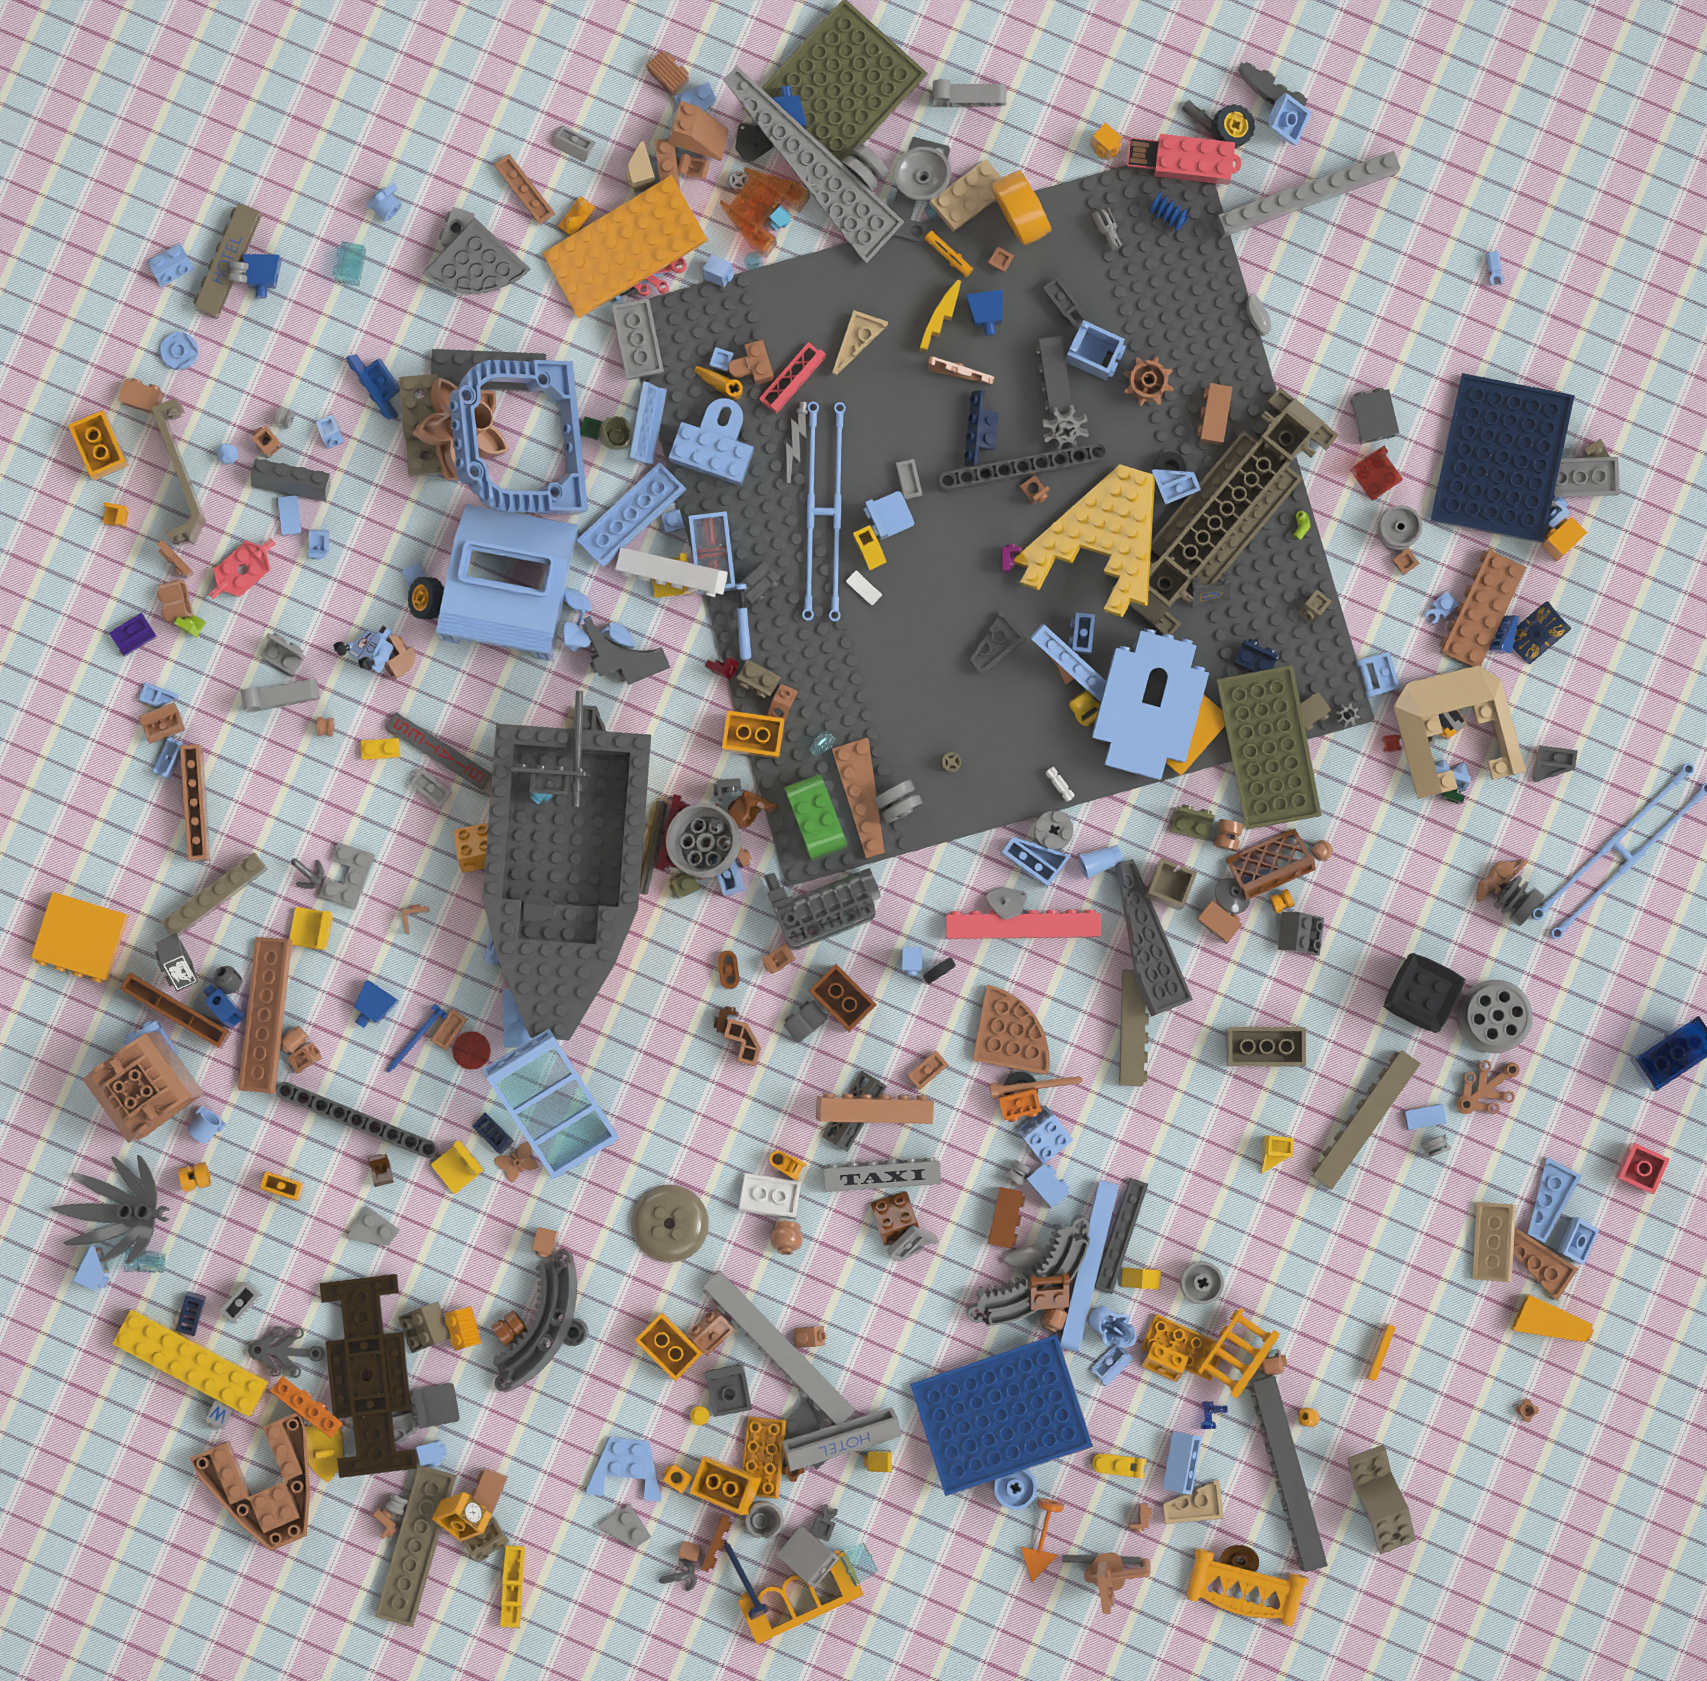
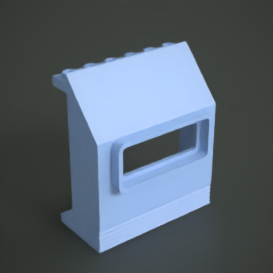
M466 504L454 538L436 629V634L440 640L460 644L461 640L530 652L534 658L554 661V647L574 545L578 539V525ZM472 551L547 564L543 589H534L467 576Z

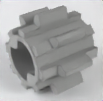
M1352 703L1347 708L1341 705V711L1336 712V715L1340 717L1337 723L1342 721L1345 728L1348 723L1354 726L1355 719H1360V716L1356 715L1358 708L1353 709ZM1347 711L1352 714V717L1348 720L1343 716Z

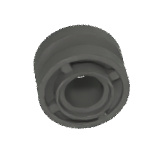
M573 1318L570 1328L575 1327L578 1330V1335L574 1338L568 1331L563 1341L568 1346L580 1345L588 1337L586 1323L581 1319Z

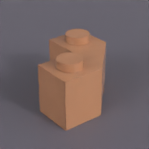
M729 1018L724 1038L742 1043L737 1062L756 1067L761 1051L759 1043L747 1023Z

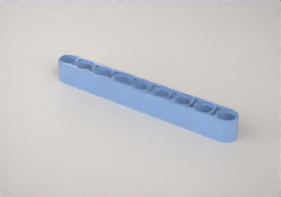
M1099 1180L1089 1219L1090 1228L1088 1236L1090 1242L1084 1260L1076 1273L1067 1310L1066 1323L1060 1339L1062 1349L1078 1352L1118 1191V1184Z

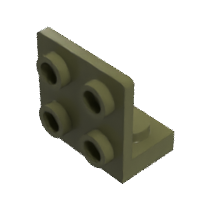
M1182 804L1181 807L1178 806L1175 810L1170 832L1208 841L1211 825L1216 815H1213L1210 810L1201 809V811L1193 810V806Z

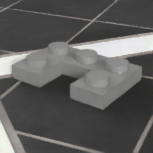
M338 842L332 861L347 865L350 868L344 884L325 878L319 897L356 909L375 854Z

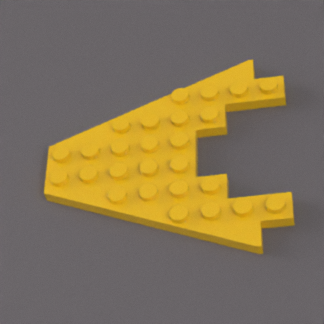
M1118 465L1014 559L1016 565L1027 568L1021 580L1022 585L1040 590L1055 559L1072 564L1080 548L1110 557L1104 572L1106 575L1119 578L1104 607L1105 612L1123 617L1131 601L1147 606L1155 485L1154 475L1124 465Z

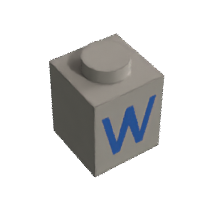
M215 1399L205 1421L209 1422L208 1426L215 1430H219V1428L224 1429L235 1409Z

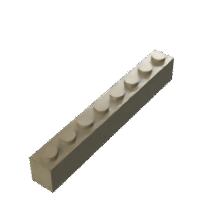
M1400 1050L1398 1053L1395 1051L1389 1059L1391 1063L1388 1068L1384 1067L1378 1074L1380 1078L1376 1084L1372 1083L1368 1088L1367 1093L1369 1095L1365 1100L1362 1098L1355 1107L1358 1109L1354 1116L1350 1114L1345 1121L1347 1125L1345 1129L1337 1132L1333 1138L1335 1143L1332 1147L1328 1146L1322 1154L1325 1157L1321 1163L1317 1161L1311 1171L1314 1173L1311 1176L1328 1189L1332 1190L1420 1066V1062L1403 1050Z

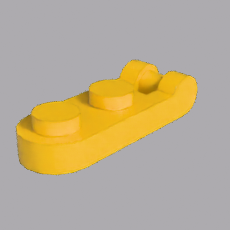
M1098 1453L1092 1458V1467L1096 1472L1145 1479L1143 1471L1147 1459ZM1131 1463L1136 1464V1471H1130Z

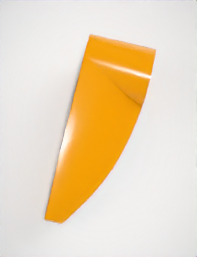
M699 366L695 367L694 371L724 396L731 400L740 399L742 396L743 388L738 380H731ZM736 386L738 392L731 393L730 388Z

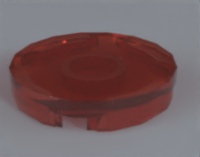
M465 1032L458 1036L452 1048L453 1058L464 1069H479L490 1058V1043L485 1036L478 1032Z

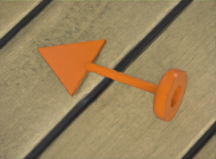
M1038 1498L1037 1502L1038 1507L1047 1511L1038 1550L1021 1546L1031 1582L1058 1556V1554L1045 1552L1042 1549L1051 1512H1062L1064 1504L1047 1498Z

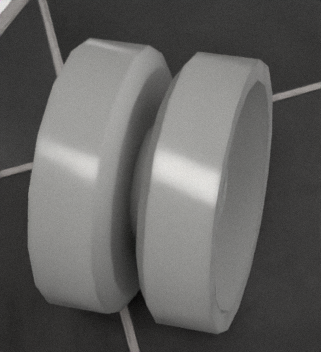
M859 143L852 151L854 157L847 156L841 163L872 191L878 184L877 179H883L889 173V169L872 150Z
M1398 505L1384 513L1378 523L1377 533L1379 540L1384 546L1391 550L1401 551L1408 549L1418 540L1422 533L1423 524L1416 510L1409 506Z
M907 780L887 790L874 799L879 809L891 806L882 814L887 824L907 816L923 805V801L917 794L907 798L915 790L911 780Z
M1205 1261L1193 1262L1186 1266L1179 1280L1183 1295L1189 1301L1197 1304H1209L1217 1300L1224 1287V1279L1220 1270L1215 1265ZM1199 1279L1204 1280L1205 1284L1203 1286H1199V1283H1197Z

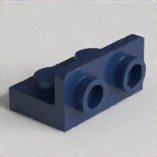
M1249 639L1248 641H1243L1233 663L1252 672L1273 669L1279 655L1276 654L1275 650L1269 647L1264 649L1259 646L1258 642Z

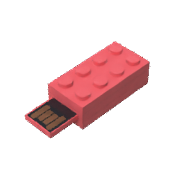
M1160 134L1158 141L1130 137L1127 166L1155 170L1154 176L1229 185L1232 174L1240 170L1242 162L1241 158L1234 154L1235 142Z

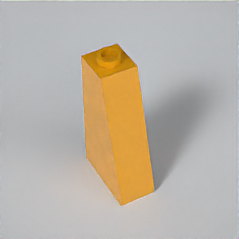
M1526 1294L1511 1327V1330L1581 1342H1586L1587 1339L1590 1340L1594 1331L1592 1329L1593 1324L1529 1294Z

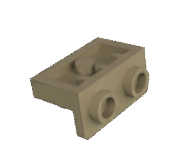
M747 660L736 679L739 681L738 685L747 690L749 687L756 690L755 694L765 699L766 696L771 698L781 677Z
M492 1517L483 1534L466 1539L463 1543L470 1556L478 1562L487 1559L492 1552L504 1548L509 1539L504 1535L497 1520Z

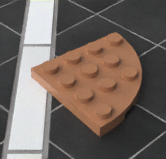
M987 985L972 1060L1048 1075L1050 1065L1048 1044L1037 1017L1025 1003L1014 995L998 987Z

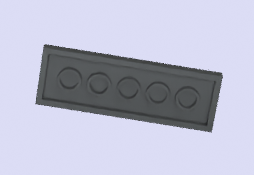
M432 349L431 374H437L438 378L450 381L459 388L460 382L467 372L481 362L488 360H546V354ZM490 381L480 387V390L531 392L527 388L526 383Z

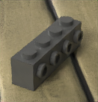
M1062 336L1039 339L1038 345H1035L1036 356H1040L1041 363L1038 364L1039 375H1043L1044 382H1041L1042 394L1046 393L1047 400L1044 401L1045 412H1049V417H1054L1053 408L1057 407L1060 414H1066L1069 411V406L1072 405Z
M255 459L250 474L251 487L326 502L330 490L329 473L309 470L305 467L290 466L285 463L270 462L266 459Z

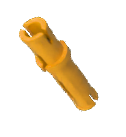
M930 231L926 235L924 240L950 262L949 265L958 269L965 277L971 274L974 268L962 259L960 253L957 254L934 231ZM936 242H938L947 252H945Z

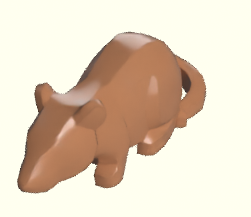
M1518 859L1513 862L1500 861L1494 864L1485 880L1478 882L1476 901L1484 900L1488 893L1493 890V893L1496 895L1502 889L1500 886L1502 884L1506 885L1528 862L1525 859Z

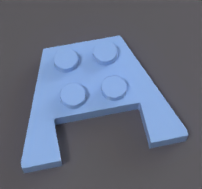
M610 1437L587 1487L586 1494L603 1496L605 1476L646 1480L644 1500L661 1502L662 1498L649 1441Z

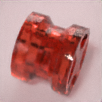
M1401 735L1383 736L1382 741L1385 745L1383 752L1402 751L1403 749L1400 745Z

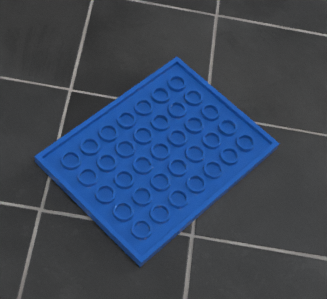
M1057 1335L910 1384L945 1496L1094 1447Z

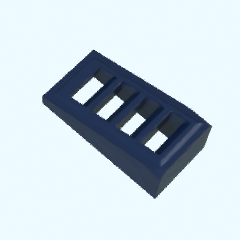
M486 1112L472 1125L499 1154L504 1153L514 1142ZM488 1120L490 1123L481 1130L480 1128ZM494 1126L495 1128L488 1135H486V1133ZM499 1132L500 1135L492 1141L491 1139Z
M190 1291L187 1292L176 1331L195 1336L206 1296ZM187 1307L196 1309L197 1312L187 1310ZM185 1315L195 1317V1320L185 1318ZM184 1322L193 1325V1328L182 1325V1323Z

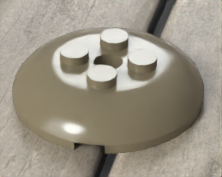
M663 1185L648 1191L641 1197L634 1208L631 1227L637 1245L649 1257L662 1262H678L692 1256L702 1246L708 1233L709 1220L706 1208L696 1194L681 1186ZM667 1218L674 1219V1228L667 1229L664 1222Z

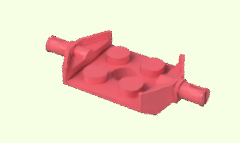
M271 538L261 546L244 540V543L216 568L213 567L217 585L208 595L213 600L221 592L241 597L271 570L267 554L269 553L268 550L276 543ZM241 565L248 567V572L244 575L238 573V568Z

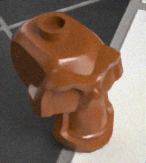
M745 790L741 796L730 803L728 814L736 821L739 829H744L755 821L756 815L762 809L772 813L779 806L777 803L760 797L757 793L754 794Z

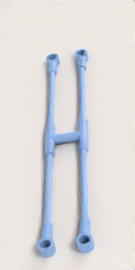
M816 402L808 404L810 464L806 527L808 528L807 583L805 606L802 613L805 621H811L814 617L811 596L814 515H832L834 519L833 596L831 597L832 603L829 618L831 621L837 622L841 617L838 597V563L842 496L840 495L841 440L843 417L846 410L842 402H838L834 406L837 428L834 508H815V427L817 426L819 405ZM815 405L817 409L815 411L810 410V406ZM837 406H842L844 408L843 411H837ZM806 612L812 614L810 618H806L804 615ZM837 613L838 618L833 619L831 614Z
M1685 764L1679 774L1672 779V782L1600 848L1599 852L1551 899L1549 898L1544 904L1534 910L1532 917L1535 920L1542 919L1544 913L1554 904V901L1613 847L1626 860L1617 870L1618 872L1570 918H1567L1561 925L1551 930L1550 934L1553 939H1560L1563 936V932L1573 924V921L1620 875L1629 870L1647 852L1646 850L1694 804H1697L1707 795V792L1704 790V786L1707 785L1705 783L1701 786L1698 793L1691 798V801L1645 846L1639 848L1633 855L1619 843L1628 833V830L1675 785H1678L1686 776L1694 772L1692 764ZM1686 766H1689L1691 768L1690 773H1687L1685 771ZM1537 910L1541 912L1540 917L1535 916ZM1555 930H1558L1560 932L1559 937H1556L1554 935Z

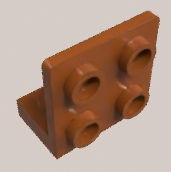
M906 1191L871 1203L884 1246L896 1242L912 1225L919 1228Z

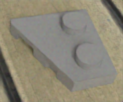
M368 1207L346 1238L389 1246L400 1230Z
M912 1225L887 1250V1253L892 1258L904 1261L913 1254L923 1251L922 1246L931 1241L933 1244H936L939 1240L936 1235Z
M628 1505L599 1525L601 1529L633 1548L638 1547L651 1538V1535L631 1505Z

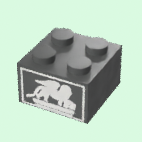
M177 933L156 942L157 951H155L158 959L157 963L161 972L165 971V978L169 986H173L176 992L198 983L193 962Z

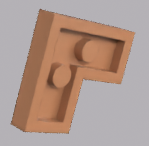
M163 540L157 544L160 548L158 552L168 563L173 561L177 565L174 569L181 576L185 574L189 578L194 574Z

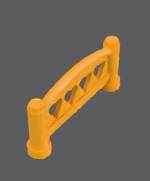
M1202 1548L1195 1549L1194 1557L1196 1558L1186 1593L1187 1599L1198 1602L1199 1598H1203L1221 1609L1238 1615L1265 1619L1280 1618L1282 1620L1281 1624L1293 1626L1304 1586L1308 1584V1577L1297 1573H1290L1289 1579L1284 1580L1213 1561L1214 1552ZM1218 1576L1223 1586L1221 1594L1207 1590V1586ZM1238 1581L1242 1597L1240 1599H1236L1234 1596L1228 1597L1226 1591ZM1257 1586L1261 1602L1259 1604H1255L1253 1601L1247 1602L1245 1596ZM1276 1591L1280 1607L1278 1609H1274L1272 1606L1266 1607L1264 1601Z

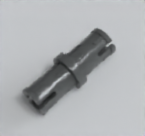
M1188 100L1181 109L1190 115L1195 123L1198 122L1211 133V122L1213 119L1205 113V110H1201Z

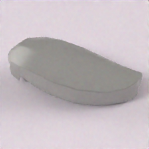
M1253 293L1247 298V314L1257 329V333L1260 336H1265L1271 330L1270 316L1257 295Z
M1027 1245L1011 1251L1006 1255L1005 1259L1006 1262L1013 1266L1032 1268L1034 1263L1040 1264L1038 1258H1045L1043 1252L1049 1251L1041 1246Z

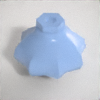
M231 443L221 444L216 449L217 460L221 461L224 465L234 464L235 460L239 458L238 448L234 447Z

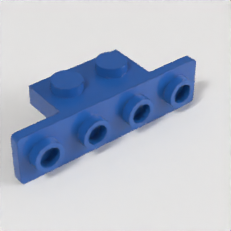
M357 354L347 356L346 359L349 362V367L357 374L359 382L366 387L370 393V398L380 408L381 414L388 420L397 418L399 415L389 400L400 391V386L383 361L377 359L366 368Z

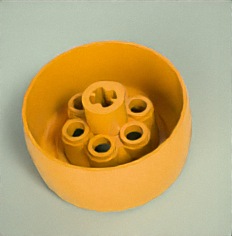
M1021 170L1009 173L992 184L993 194L1020 244L1024 246L1031 244L1052 231L1036 193Z

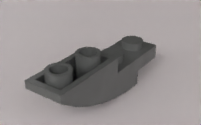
M1241 62L1238 72L1248 86L1261 98L1274 105L1284 93H1287L1305 106L1307 98H1305L1304 94L1297 91L1293 93L1281 84H1273L1276 77L1270 71H1261L1256 69L1251 63L1246 62L1244 64Z

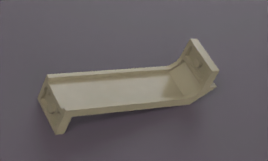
M175 398L151 408L191 510V517L186 524L166 531L168 539L174 545L177 544L179 546L189 542L188 539L195 544L206 519L167 420L169 418L171 420L181 417L182 413H185L182 404Z

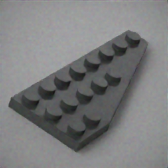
M1134 859L1116 865L1135 978L1152 1017L1188 1003L1193 998L1151 899L1144 897L1146 888Z

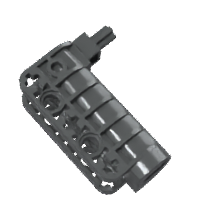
M870 868L794 899L792 896H787L784 886L780 887L775 873L764 876L770 891L768 892L769 899L786 941L793 950H800L873 920L876 915L873 901L881 898ZM867 907L868 910H870V912L866 913V911H864V908ZM857 910L859 911V914L861 915L860 917H857ZM848 914L854 916V918L850 921L844 919V917ZM837 918H841V925L839 924ZM832 922L834 927L831 928L828 923ZM820 925H823V929L826 931L822 932ZM811 929L818 930L817 934L810 935L808 933ZM801 933H805L806 939H804ZM794 936L797 937V939H798L797 942H795V941L793 940V937H794Z

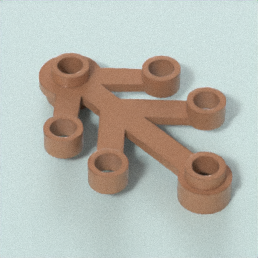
M1483 1060L1479 1063L1478 1091L1472 1096V1083L1476 1080V1075L1473 1072L1464 1074V1093L1456 1102V1107L1462 1114H1470L1474 1110L1497 1114L1500 1110L1497 1103H1490L1489 1105L1478 1103L1477 1101L1482 1097L1504 1100L1506 1103L1513 1102L1515 1099V1095L1511 1091L1498 1092L1491 1090L1508 1077H1516L1520 1071L1519 1066L1514 1062L1505 1064L1503 1072L1487 1083L1491 1063L1488 1060ZM1484 1062L1488 1064L1486 1070L1482 1068V1063ZM1510 1066H1513L1515 1068V1072L1513 1074L1509 1072ZM1468 1074H1471L1473 1076L1472 1081L1467 1080L1466 1077ZM1507 1093L1512 1096V1099L1509 1101L1505 1098ZM1464 1101L1469 1102V1108H1464ZM1491 1105L1496 1106L1497 1109L1495 1112H1492L1490 1110Z

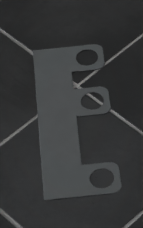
M916 137L912 138L909 149L917 147L936 149L940 147L945 150V157L947 159L950 148L947 145ZM923 177L921 181H925L927 178ZM898 189L892 211L904 223L893 235L922 242L928 227L924 223L911 220L916 200L906 197ZM912 227H922L923 234L920 237H914L911 234Z

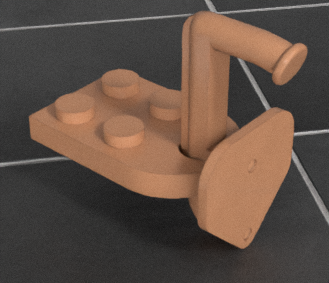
M1110 1552L1097 1555L1085 1571L1084 1579L1086 1582L1093 1583L1099 1587L1103 1614H1111V1607L1114 1606L1115 1599L1114 1590L1121 1589L1126 1579L1148 1577L1151 1573V1562L1149 1559L1144 1558L1141 1560L1140 1568L1123 1570L1122 1559L1117 1553Z

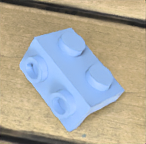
M180 243L147 261L161 287L194 270Z

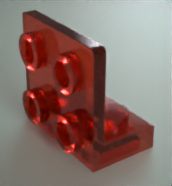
M1382 446L1354 465L1350 470L1371 501H1374L1403 480L1386 456L1388 450L1385 446Z

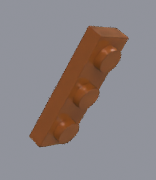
M724 1513L701 1567L703 1571L708 1572L709 1568L714 1569L718 1559L714 1556L717 1550L721 1551L725 1542L722 1536L724 1532H729L732 1524L729 1521V1515Z

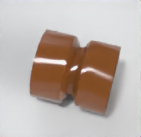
M514 1310L504 1316V1321L499 1320L491 1326L505 1346L514 1340L515 1335L520 1336L522 1332L527 1331L526 1325Z

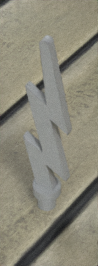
M800 401L799 408L796 410L799 425L791 419L792 448L786 443L788 484L791 483L793 456L800 462L799 432L806 438L805 415L808 413V410H806L807 402Z

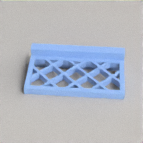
M643 382L630 458H633L635 462L654 464L667 389L658 388L649 382Z

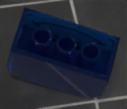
M1700 1016L1692 1017L1629 1059L1651 1092L1659 1090L1707 1058V1027Z

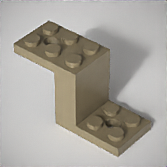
M1384 1444L1347 1458L1354 1489L1372 1526L1379 1554L1390 1552L1395 1548L1409 1545L1411 1542L1416 1541L1409 1508L1391 1472Z

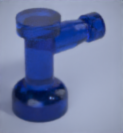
M1214 1401L1202 1402V1406H1204V1421L1201 1423V1429H1216V1423L1212 1421V1413H1228V1406L1214 1405Z

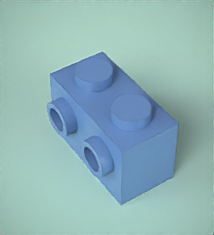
M1076 612L1075 618H1071L1070 629H1073V637H1069L1068 647L1076 654H1091L1095 614Z

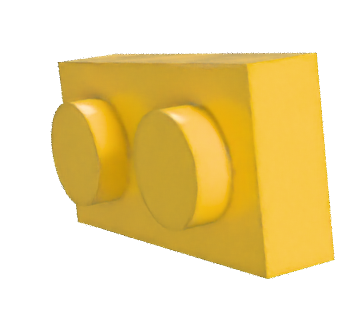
M400 739L361 740L362 760L401 758Z

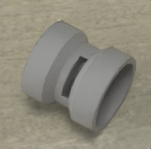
M230 261L231 273L228 274V280L247 283L246 271L249 268V264Z
M1015 1159L1012 1164L1013 1168L1007 1172L1006 1177L1022 1186L1025 1176L1029 1175L1032 1169Z

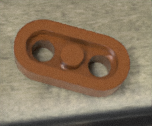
M723 951L718 957L720 982L724 988L734 989L740 981L737 957L732 951ZM726 957L731 958L730 964L724 963ZM728 976H732L734 978V981L732 983H728L726 981Z

